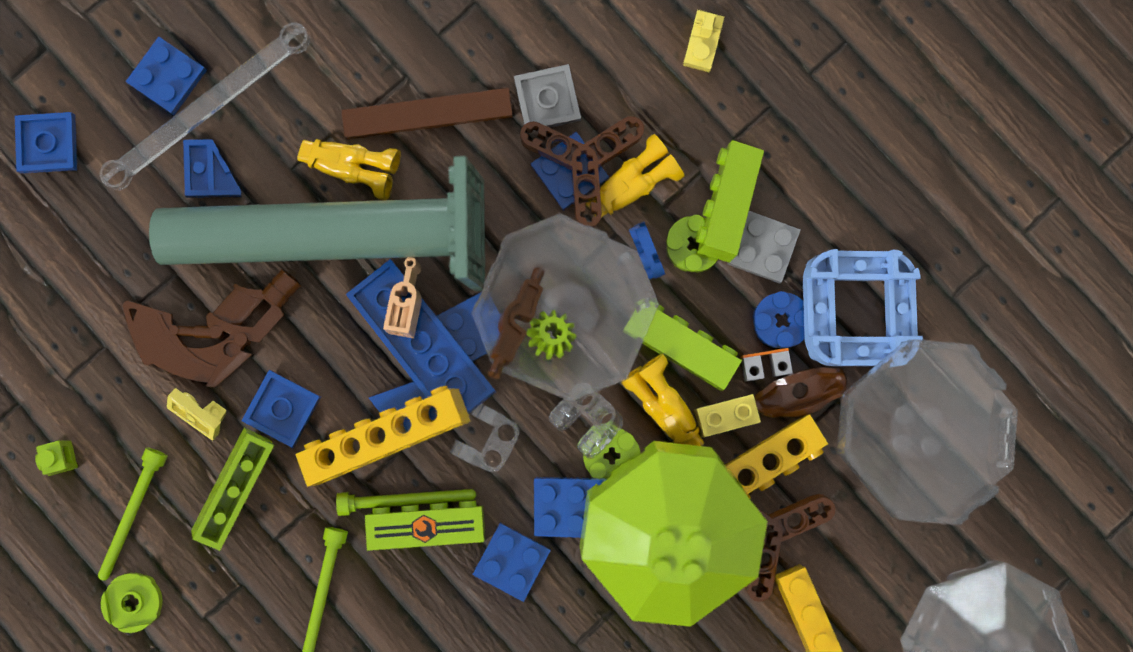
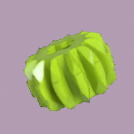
M552 310L549 316L542 311L539 314V319L533 318L530 325L532 328H528L526 335L532 338L528 342L529 347H538L535 352L536 356L541 355L543 351L546 352L547 360H551L553 354L560 359L563 357L564 351H571L573 348L571 342L575 341L576 334L570 332L574 328V323H565L567 319L566 314L558 318L556 310ZM551 331L555 339L550 338V333L547 332Z

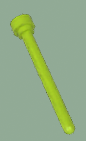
M145 448L141 458L144 468L99 570L98 577L100 580L104 581L110 577L154 472L164 466L168 457L167 454L153 448Z
M473 489L366 497H356L355 494L350 495L349 492H341L336 495L338 516L350 515L351 512H356V509L471 501L476 498V492Z
M325 527L323 539L325 540L324 545L327 548L302 652H314L337 552L338 549H341L342 544L346 543L348 534L346 530Z

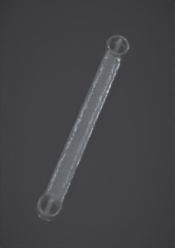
M296 22L285 25L281 29L278 38L118 160H110L104 163L100 169L102 183L114 190L126 188L131 183L132 176L293 53L297 54L305 51L310 43V36L305 27ZM300 33L305 34L301 45L297 47L288 46V43ZM120 171H125L124 179L116 185L109 184L108 181L113 175Z

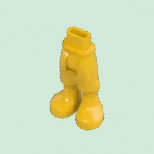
M655 134L646 140V149L637 158L634 157L624 161L622 167L600 187L601 218L607 213L612 215L613 211L628 206L643 195H649L655 185L666 178L679 181L685 177L681 167L671 154L650 172L642 174L643 170L651 163L669 154L666 146ZM585 202L590 209L591 202Z
M316 139L314 142L302 141L297 160L308 163L309 168H316L327 175L342 179L346 183H363L372 188L376 198L388 200L393 184L390 174L397 172L401 152L392 148L383 152H372L359 144L348 145L336 142H321V140ZM367 164L387 173L365 170L359 166Z
M663 353L651 359L643 367L635 368L620 380L627 390L633 392L643 402L645 411L674 440V443L702 446L705 443L698 434L700 428L696 427V421L690 409L679 393L670 387L664 378L663 372L668 361ZM647 382H648V383L650 384V386L655 390V392L657 393V395L653 394V392H652L651 389L649 388Z

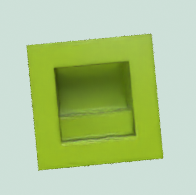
M59 440L36 447L38 453L35 456L36 465L43 475L52 476L78 468L71 441Z

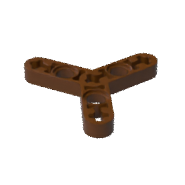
M628 116L585 144H582L541 123L532 121L524 124L521 128L520 140L526 149L572 170L575 220L580 228L591 230L599 225L602 216L598 168L637 144L643 136L644 125L639 118ZM628 125L630 128L636 127V136H633L631 133L627 134L622 139L624 143L622 145L619 136L625 133L626 126ZM538 131V137L544 141L546 135L550 136L547 140L546 148H542L543 141L537 138L533 139L532 142L529 141L527 132ZM604 139H610L615 143L616 148L612 152H604L600 148V142ZM554 142H563L567 148L566 152L562 155L554 154L550 148ZM581 155H586V158L592 161L588 162L587 174L582 175V163L577 162V160H580ZM583 181L591 182L594 186V192L590 195H583L578 189L579 184ZM585 202H591L590 212L593 215L596 214L592 218V222H587L585 217H581L585 213Z
M824 494L812 495L771 514L765 513L756 506L767 520L766 530L768 525H770L774 531L773 533H768L767 540L766 536L764 539L762 552L770 554L769 562L759 568V573H761L760 581L764 587L759 588L758 592H755L752 588L758 585L759 576L744 587L752 600L760 602L770 597L773 591L781 542L824 524L833 518L836 511L835 505ZM819 503L825 505L821 514L816 511L818 510ZM804 509H807L810 513L807 515ZM793 513H800V523L794 527L788 526V517Z

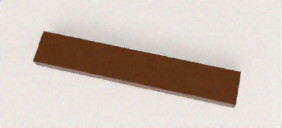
M509 88L341 110L346 140L513 117Z

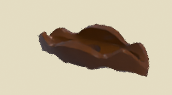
M820 367L787 375L772 382L754 395L757 410L771 418L782 416L797 417L816 412L827 403L844 394L847 386L846 374L840 368ZM797 383H805L807 385V392L802 397H795L792 394V389Z

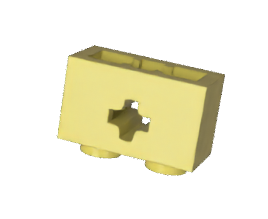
M753 394L694 409L701 437L761 422Z

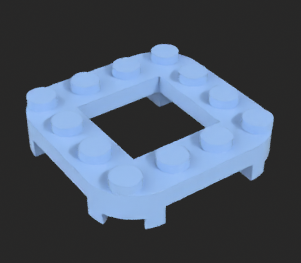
M833 249L810 259L806 264L803 274L804 337L810 358L827 366H893L907 363L906 361L913 357L917 348L921 347L923 336H918L916 280L921 279L919 268H915L912 262L903 255V252L898 250L838 251V249ZM834 281H884L886 337L836 336Z

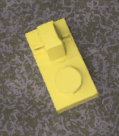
M697 10L683 66L707 72L711 71L724 16Z
M177 388L168 395L167 409L213 441L219 435L221 422L226 415V409L214 401L202 409L191 394L187 392L182 393Z

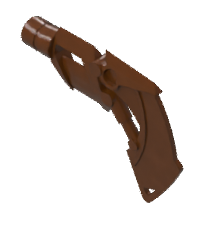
M283 268L263 290L248 289L234 284V290L213 313L209 312L206 315L207 326H175L173 324V314L131 301L123 303V310L131 337L143 364H154L174 375L194 381L207 382V387L216 388L252 355L244 352V348L251 341L260 342L284 316L281 308L300 288L301 284ZM263 299L271 305V308L254 327L240 326ZM132 308L137 309L134 319L131 313ZM226 333L230 334L224 341L206 348L187 347L180 338V336H194L195 338L222 339Z

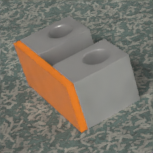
M788 348L741 356L745 382L764 378L761 356L769 355L773 377L793 373ZM779 362L784 364L785 368L783 371L778 369ZM751 367H754L757 371L755 376L749 372Z

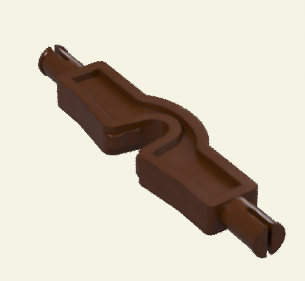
M540 268L533 269L530 279H526L521 284L515 300L506 307L499 318V336L490 354V358L494 360L488 371L490 377L494 374L493 378H500L504 366H508L513 361L517 349L527 334L522 327L515 323L514 319L529 323L533 319L543 291L540 282L545 272L543 270L540 271Z

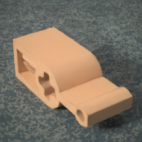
M407 257L404 262L406 267L404 280L397 283L391 290L383 329L391 335L414 338L422 303L421 294L415 288L416 278L421 272V267L415 258ZM408 292H409V293L412 295V297H411V298H406L405 303H404V301L401 299V297H402V296H407V294H408Z

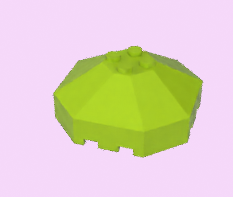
M653 441L644 448L645 451L632 461L631 459L626 461L611 473V477L599 486L596 484L587 491L580 540L581 558L632 621L691 627L758 578L767 520L752 503L740 482L725 466L712 447Z

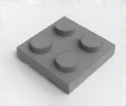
M569 64L514 76L524 124L535 121L551 128L581 121Z
M749 211L738 255L730 263L728 262L727 265L780 284L784 278L801 229Z

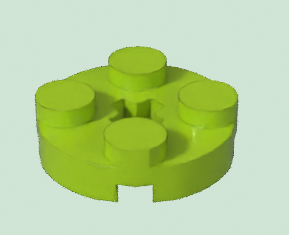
M700 215L684 217L678 220L668 232L666 240L667 256L672 264L682 271L703 272L711 268L718 260L697 253L696 249L690 251L687 248L689 245L687 239L690 237L696 239L700 226L705 225L706 218Z
M608 427L599 430L590 437L584 447L583 460L586 469L593 478H609L614 470L629 459L632 461L641 452L638 443L631 434L620 428ZM611 447L615 448L616 453H620V459H616L615 464L612 465L609 464L608 459L603 457L604 453H608Z
M128 573L118 576L102 595V614L109 624L112 623L119 631L125 633L141 631L159 618L163 602L162 593L151 576H145L141 573ZM129 594L134 595V598H137L139 601L135 611H132L131 606L125 605V601L130 599Z

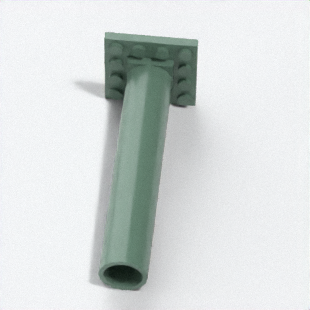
M466 156L454 157V166L449 167L450 184H454V193H447V198L156 208L150 219V247L155 261L160 265L451 256V274H455L457 280L473 291H485L484 179Z

